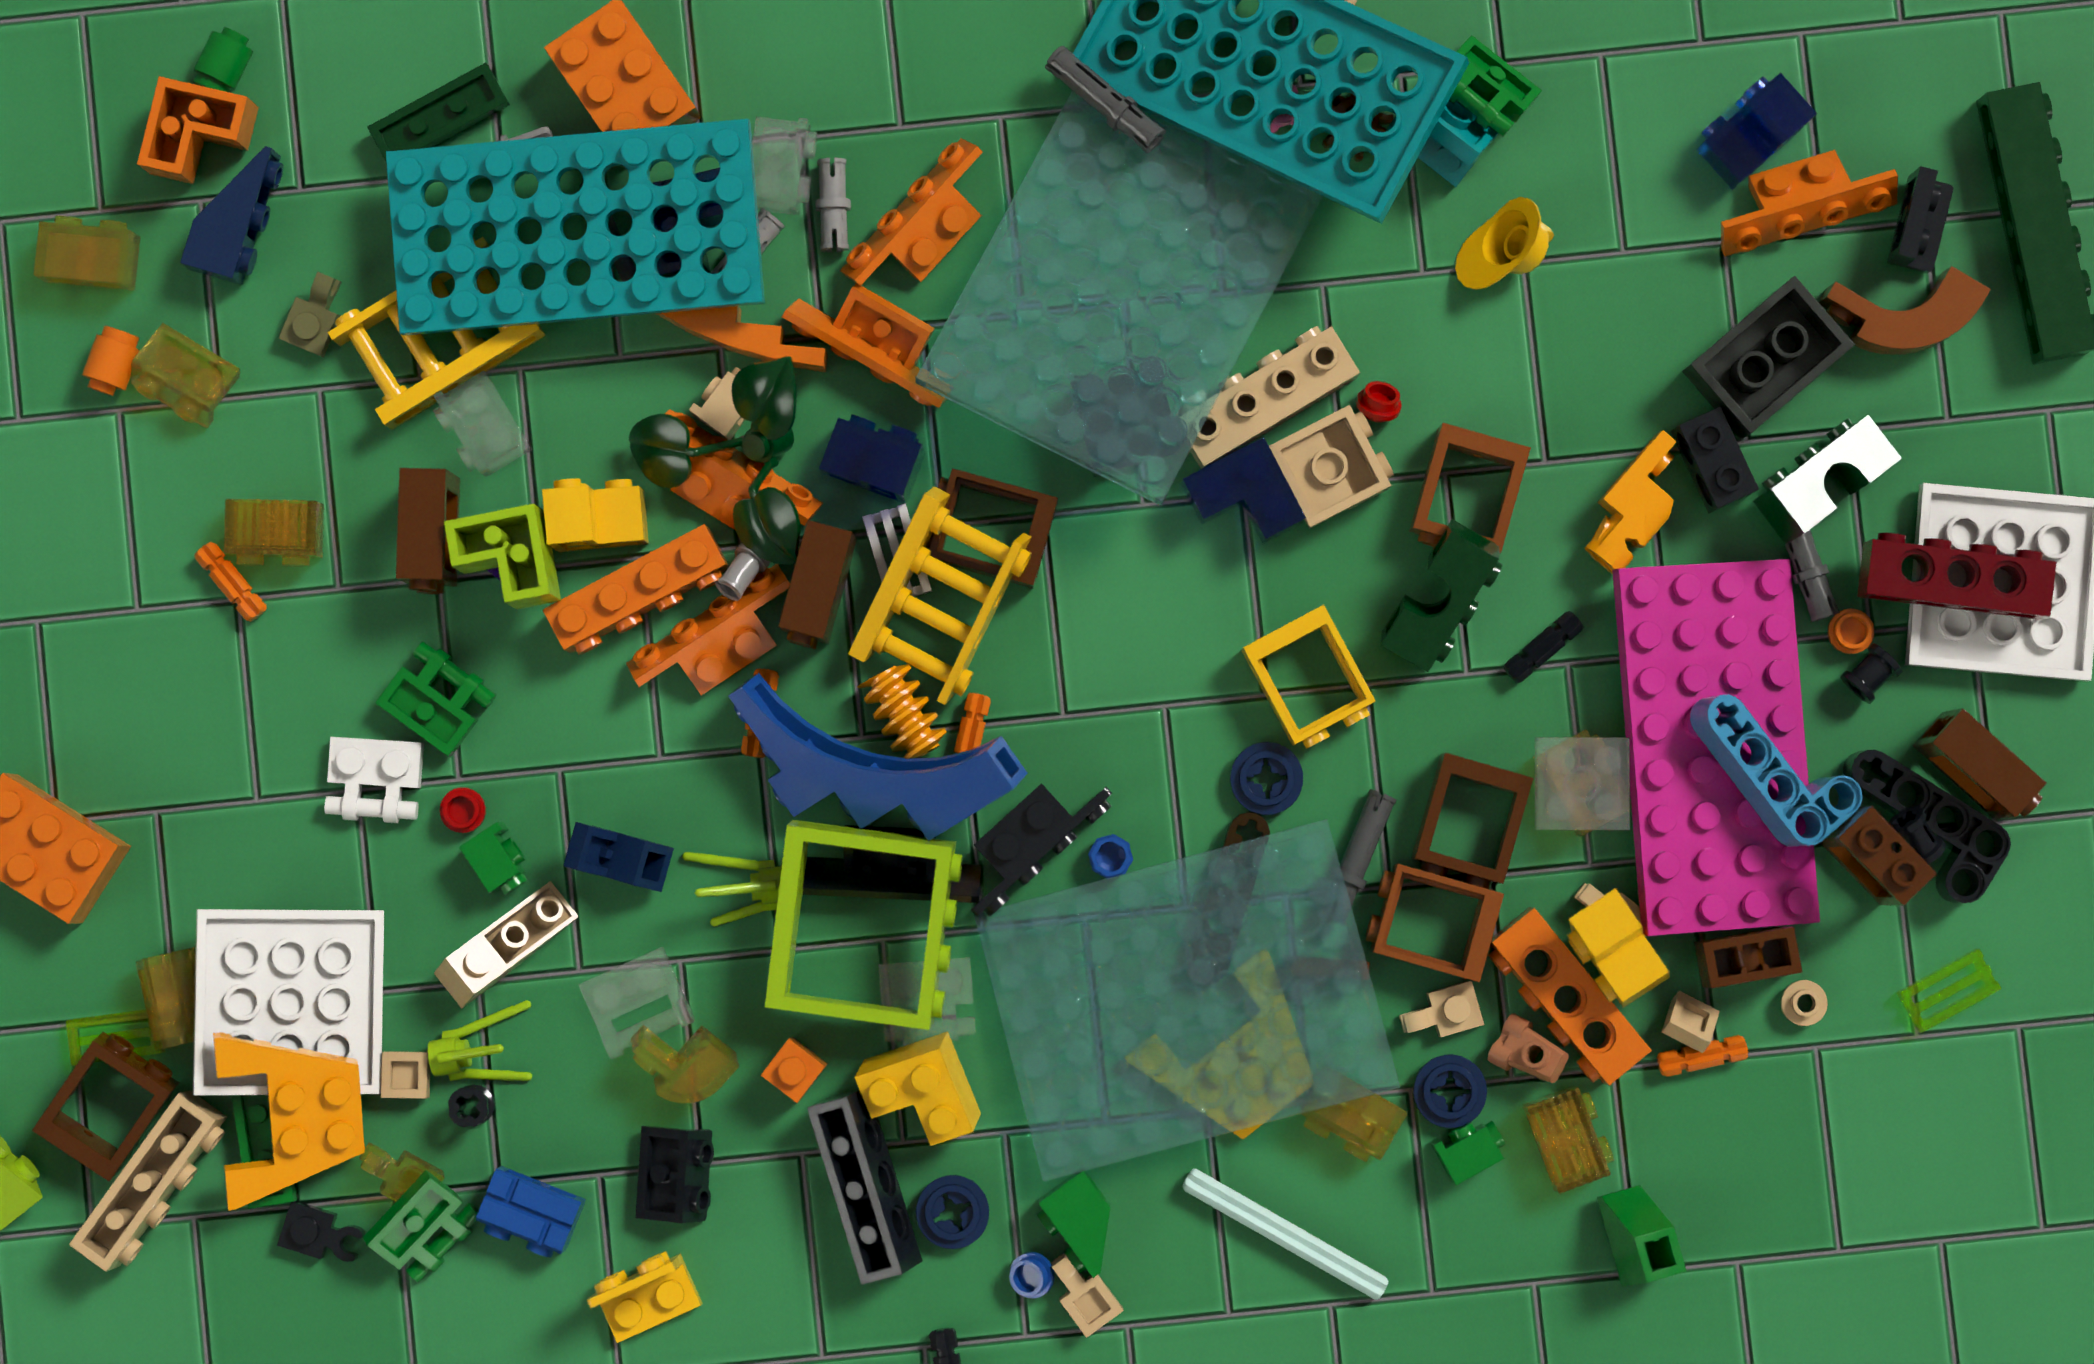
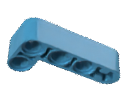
M1729 694L1706 697L1697 701L1692 707L1690 722L1694 731L1781 844L1789 847L1816 845L1856 813L1861 806L1863 799L1862 790L1859 784L1851 777L1845 775L1823 777L1805 786L1737 697ZM1743 742L1748 744L1751 750V758L1747 764L1740 756V748ZM1771 778L1778 785L1779 792L1775 800L1768 793V783ZM1832 786L1837 790L1839 796L1838 804L1835 808L1831 805L1828 795ZM1799 814L1803 817L1806 824V829L1802 836L1797 833L1795 828L1796 818Z

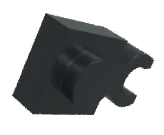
M294 1201L290 1203L277 1246L318 1259L324 1258L327 1248H331L337 1258L351 1262L357 1259L358 1254L348 1251L344 1247V1239L347 1235L362 1238L366 1231L356 1225H348L341 1229L334 1227L337 1213Z

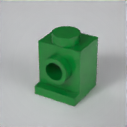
M504 822L494 823L459 848L488 893H496L501 890L504 895H507L528 880L524 875L526 872L520 864L526 860L522 851L511 837L504 840L501 836L508 831Z
M1470 1121L1464 1126L1457 1127L1447 1134L1451 1141L1445 1144L1439 1138L1430 1141L1448 1177L1456 1186L1504 1159L1499 1148L1506 1144L1493 1121L1485 1125L1481 1123L1476 1127Z

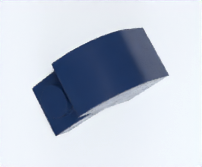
M576 822L563 866L607 877L633 886L662 892L674 848L609 829Z

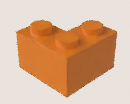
M159 76L137 165L151 175L194 184L204 141L248 151L259 107L247 96Z

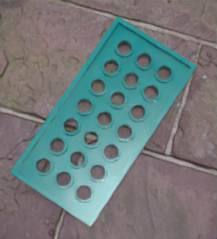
M1242 0L1101 1L1073 54L1109 83L1117 92L1121 93L1124 97L1131 96L1137 101L1139 109L1380 224L1384 221L1469 65V60L1466 56L1344 0H1258V10L1248 18H1241L1236 15V7ZM1153 1L1159 4L1158 14L1152 20L1141 21L1137 19V11L1143 3ZM1293 16L1298 19V27L1291 35L1279 36L1275 33V25L1281 18ZM1192 19L1198 22V29L1191 38L1179 39L1175 36L1176 27L1182 21ZM1326 34L1336 36L1338 44L1334 51L1325 55L1314 51L1315 42L1319 37ZM1229 37L1237 40V47L1232 55L1225 58L1214 55L1215 45L1221 39ZM1122 42H1136L1137 52L1131 59L1121 61L1115 58V51ZM1363 53H1373L1378 57L1376 67L1368 73H1359L1354 70L1355 60ZM1263 56L1274 57L1276 59V67L1272 73L1266 76H1258L1253 73V66L1259 58ZM1163 59L1176 61L1175 72L1166 79L1154 77V68L1159 61ZM1405 71L1416 73L1418 75V82L1412 90L1400 92L1394 88V80L1400 73ZM1304 74L1313 75L1316 78V84L1311 92L1299 95L1292 91L1293 83L1297 77ZM1203 77L1214 79L1215 88L1210 95L1200 98L1192 94L1193 85L1197 80ZM1341 93H1351L1356 96V103L1349 112L1336 113L1332 110V103L1336 96ZM1246 95L1254 98L1255 104L1250 113L1244 116L1232 114V104L1238 97ZM1384 111L1394 113L1396 115V122L1390 130L1377 132L1372 129V121L1377 114ZM1281 114L1293 116L1294 125L1288 133L1277 135L1271 132V123L1275 117ZM1329 133L1333 135L1334 143L1329 151L1317 154L1310 150V143L1317 134ZM1365 151L1374 155V162L1369 170L1357 173L1350 169V161L1355 154Z
M749 119L386 152L400 334L404 336L765 304L751 121ZM707 157L716 159L720 165L718 176L710 182L698 180L695 174L698 162ZM663 161L671 163L674 168L672 181L665 186L654 185L650 179L652 167ZM614 166H623L629 173V180L626 186L620 190H610L605 184V175ZM569 170H578L583 175V186L575 194H565L560 188V179ZM524 174H533L538 180L536 193L530 198H519L515 192L517 179ZM479 178H488L493 185L491 197L485 202H474L470 196L472 183ZM442 182L448 190L446 201L440 206H429L425 200L427 187L432 183ZM709 203H717L723 209L721 223L713 228H706L699 221L700 210ZM664 207L674 208L678 215L676 226L668 232L658 231L654 226L656 212ZM626 211L632 217L630 231L622 236L612 235L608 226L611 216L616 212ZM574 215L583 216L587 222V230L584 236L577 240L567 239L563 231L565 221ZM529 219L538 220L542 228L540 238L532 244L522 243L518 236L520 225ZM484 223L492 224L497 234L495 242L487 248H478L473 240L475 229ZM436 228H447L451 234L449 247L442 252H433L428 243L429 235ZM711 249H721L727 256L725 268L715 274L706 272L702 263L704 255ZM666 253H676L681 259L680 271L673 277H662L657 269L658 260ZM621 257H631L636 264L634 276L625 282L615 280L612 274L614 262ZM576 261H585L591 270L588 281L580 286L571 285L567 279L569 266ZM531 265H540L545 271L544 283L535 290L526 289L522 283L524 270ZM486 269H495L500 276L498 288L489 294L481 293L477 287L479 274ZM441 273H450L455 281L453 292L444 298L436 297L432 291L434 278Z

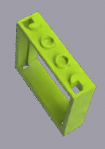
M792 820L787 824L765 1008L930 1030L934 1023V1017L942 1018L943 1005L945 1003L946 991L938 990L940 972L948 973L951 957V946L944 945L946 927L953 928L956 917L957 900L949 899L951 881H960L962 869V855L955 854L956 842L940 839L928 841L926 837ZM809 842L937 859L918 1010L790 993Z

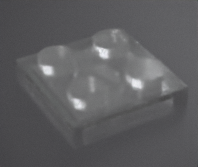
M1536 737L1535 830H1630L1629 738Z

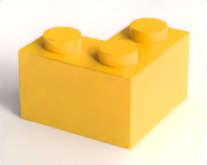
M561 479L553 481L554 488L542 489L547 545L556 551L568 552L649 544L644 489L639 485L632 486V479L605 481V489L593 490L586 483H581V479Z
M1616 888L1569 918L1571 932L1567 934L1568 942L1583 964L1590 960L1600 973V976L1594 979L1609 1003L1617 998L1624 1008L1670 978L1668 969L1644 936L1641 924Z
M948 1031L864 1059L854 1077L871 1119L914 1105L930 1146L972 1133L981 1115Z

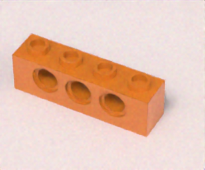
M1535 907L1527 908L1492 937L1490 946L1493 951L1488 955L1503 975L1507 976L1512 972L1523 985L1517 990L1520 996L1534 1012L1541 1007L1552 1020L1546 1027L1563 1047L1570 1043L1579 1053L1581 1058L1576 1061V1064L1592 1083L1600 1079L1603 1084L1610 1086L1652 1051L1613 1002H1608L1594 979ZM1534 950L1542 951L1548 961L1545 972L1539 976L1530 975L1525 968V958ZM1568 985L1574 989L1577 1001L1571 1010L1561 1012L1555 1006L1554 995L1560 987ZM1599 1021L1606 1031L1605 1040L1597 1047H1589L1584 1041V1029L1589 1023Z

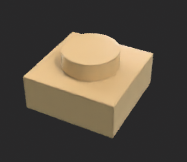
M1678 991L1671 1000L1662 1033L1703 1053L1711 1043L1720 1011Z
M383 1051L381 1098H430L428 1052Z

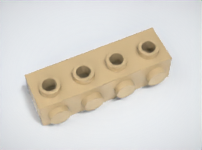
M1318 326L1306 331L1295 339L1298 347L1282 355L1279 349L1273 351L1256 363L1259 368L1258 371L1246 378H1243L1241 373H1237L1217 386L1220 391L1218 395L1206 402L1202 396H1199L1178 410L1181 417L1175 420L1174 426L1202 471L1358 378L1360 371L1332 326L1321 332Z
M191 1090L178 1093L69 1245L106 1272L119 1267L121 1264L127 1267L141 1251L144 1244L139 1239L148 1226L155 1229L169 1212L171 1206L166 1201L176 1188L180 1191L185 1189L197 1173L198 1168L193 1166L200 1154L203 1151L209 1154L222 1139L225 1131L220 1127L227 1116L198 1095H193Z

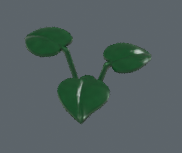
M790 356L753 363L742 368L734 377L731 390L734 407L743 419L752 421L751 429L743 436L697 448H688L690 442L689 429L684 422L672 415H651L633 426L629 434L631 452L644 475L652 483L660 487H678L687 481L692 470L689 457H697L742 446L745 455L749 459L764 463V466L748 489L750 498L740 500L734 506L733 521L735 530L742 543L758 557L776 564L792 565L796 563L799 553L800 520L793 501L787 494L776 488L767 487L759 491L761 484L771 469L778 466L779 462L776 457L789 451L794 443L792 426L796 415L797 391L794 367Z

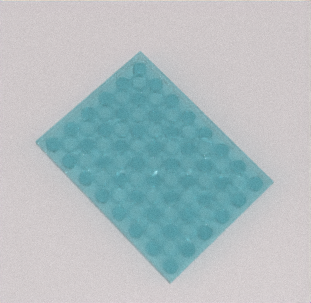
M1072 91L918 372L916 383L1162 506L1323 196L1139 108L1147 117L1166 130V133L1163 135L1164 138L1159 145L1150 153H1146L1119 129L1113 130L1107 125V119L1100 112Z
M1328 819L1003 906L990 917L986 912H981L977 917L974 914L1043 1182L1400 1088Z

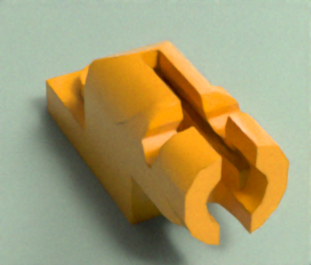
M1664 430L1657 433L1597 502L1611 514V517L1609 518L1605 515L1593 538L1584 549L1611 574H1613L1612 570L1626 568L1634 558L1625 542H1630L1635 548L1645 547L1670 517L1674 500L1648 477L1650 472L1657 477L1674 458L1669 450L1677 441Z

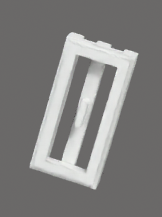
M906 504L882 510L876 514L862 516L881 581H883L888 568L874 524L883 522L894 558L899 543L892 519L900 517L906 533L911 522ZM923 572L918 575L919 586L912 587L909 581L906 587L912 590L911 595L914 597L932 592L928 576Z

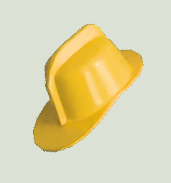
M1518 197L1512 199L1468 237L1457 255L1455 265L1457 278L1465 287L1474 290L1488 288L1500 281L1508 273L1521 275L1533 271L1540 265L1545 258L1549 242L1553 239L1554 234L1551 228L1541 221L1538 206L1529 198Z

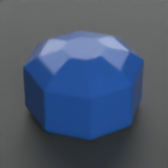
M1115 834L1097 838L1088 853L1092 870L1106 879L1125 875L1133 861L1129 842Z

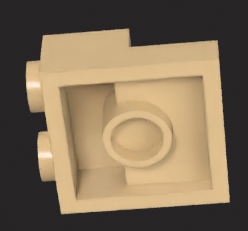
M1350 405L1268 446V450L1309 529L1383 493L1392 486L1388 478L1394 476V473L1386 456L1382 451L1375 454L1367 439L1373 436L1367 419L1362 412L1354 414Z

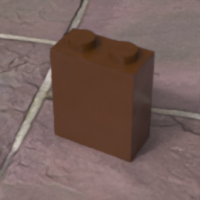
M807 520L778 626L785 633H788L786 640H789L790 643L815 650L818 642L829 644L857 543L853 532Z

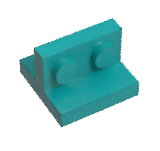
M1448 101L1418 158L1453 186L1457 187L1485 149L1498 136V133L1491 127L1484 129L1475 121L1477 116L1459 102L1453 104ZM1396 117L1388 126V130H1390L1395 125Z

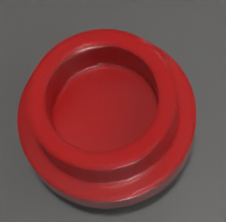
M1381 381L1368 383L1365 389L1359 392L1356 400V406L1367 419L1378 423L1396 419L1402 408L1399 391L1394 386Z
M464 787L456 788L444 796L440 805V816L443 823L450 830L458 833L472 832L483 823L486 816V804L482 796L475 790Z

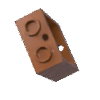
M1442 423L1437 431L1409 532L1419 534L1418 542L1435 547L1447 528V525L1427 520L1446 451L1449 449L1511 467L1491 538L1483 536L1499 545L1500 554L1531 447Z
M1394 864L1392 872L1384 870L1377 893L1378 897L1384 898L1380 916L1371 915L1365 936V941L1372 942L1370 952L1480 983L1504 894L1401 864ZM1404 879L1478 899L1461 965L1386 944Z

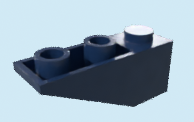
M265 146L193 219L180 262L189 270L240 285L243 284L245 275H251L257 260V250L253 249L258 231L264 232L270 217V207L266 206L271 188L277 189L283 174V163H280L281 156L275 150Z

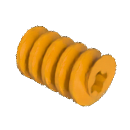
M910 664L893 666L857 686V688L872 687L864 697V701L866 704L881 703L873 713V717L875 720L890 719L881 731L884 736L898 734V738L890 748L893 752L907 750V754L903 757L906 759L921 758L940 746L938 742L947 733L945 728L931 730L929 727L938 717L936 712L922 714L921 709L929 701V698L927 696L913 698L912 693L919 687V680L907 682L903 680L905 675L911 670Z

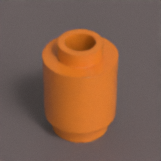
M104 325L101 335L96 334L82 372V376L90 379L87 387L110 396H114L116 389L126 391L140 352L136 348L139 337Z

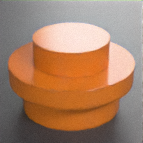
M1845 609L1834 615L1830 620L1827 631L1828 638L1832 646L1839 652L1857 654L1864 651L1871 644L1874 638V625L1870 617L1863 611Z

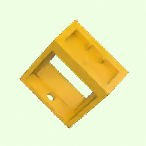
M1324 605L1241 649L1292 746L1302 741L1307 749L1330 737L1326 729L1327 727L1343 720L1347 728L1369 716L1370 713L1367 706L1376 702ZM1320 629L1357 699L1298 729L1262 659Z

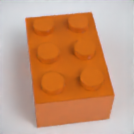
M612 0L544 47L601 132L693 124L701 118L691 99L622 0Z
M2 773L0 776V881L66 923H83L130 850L131 845L18 774Z

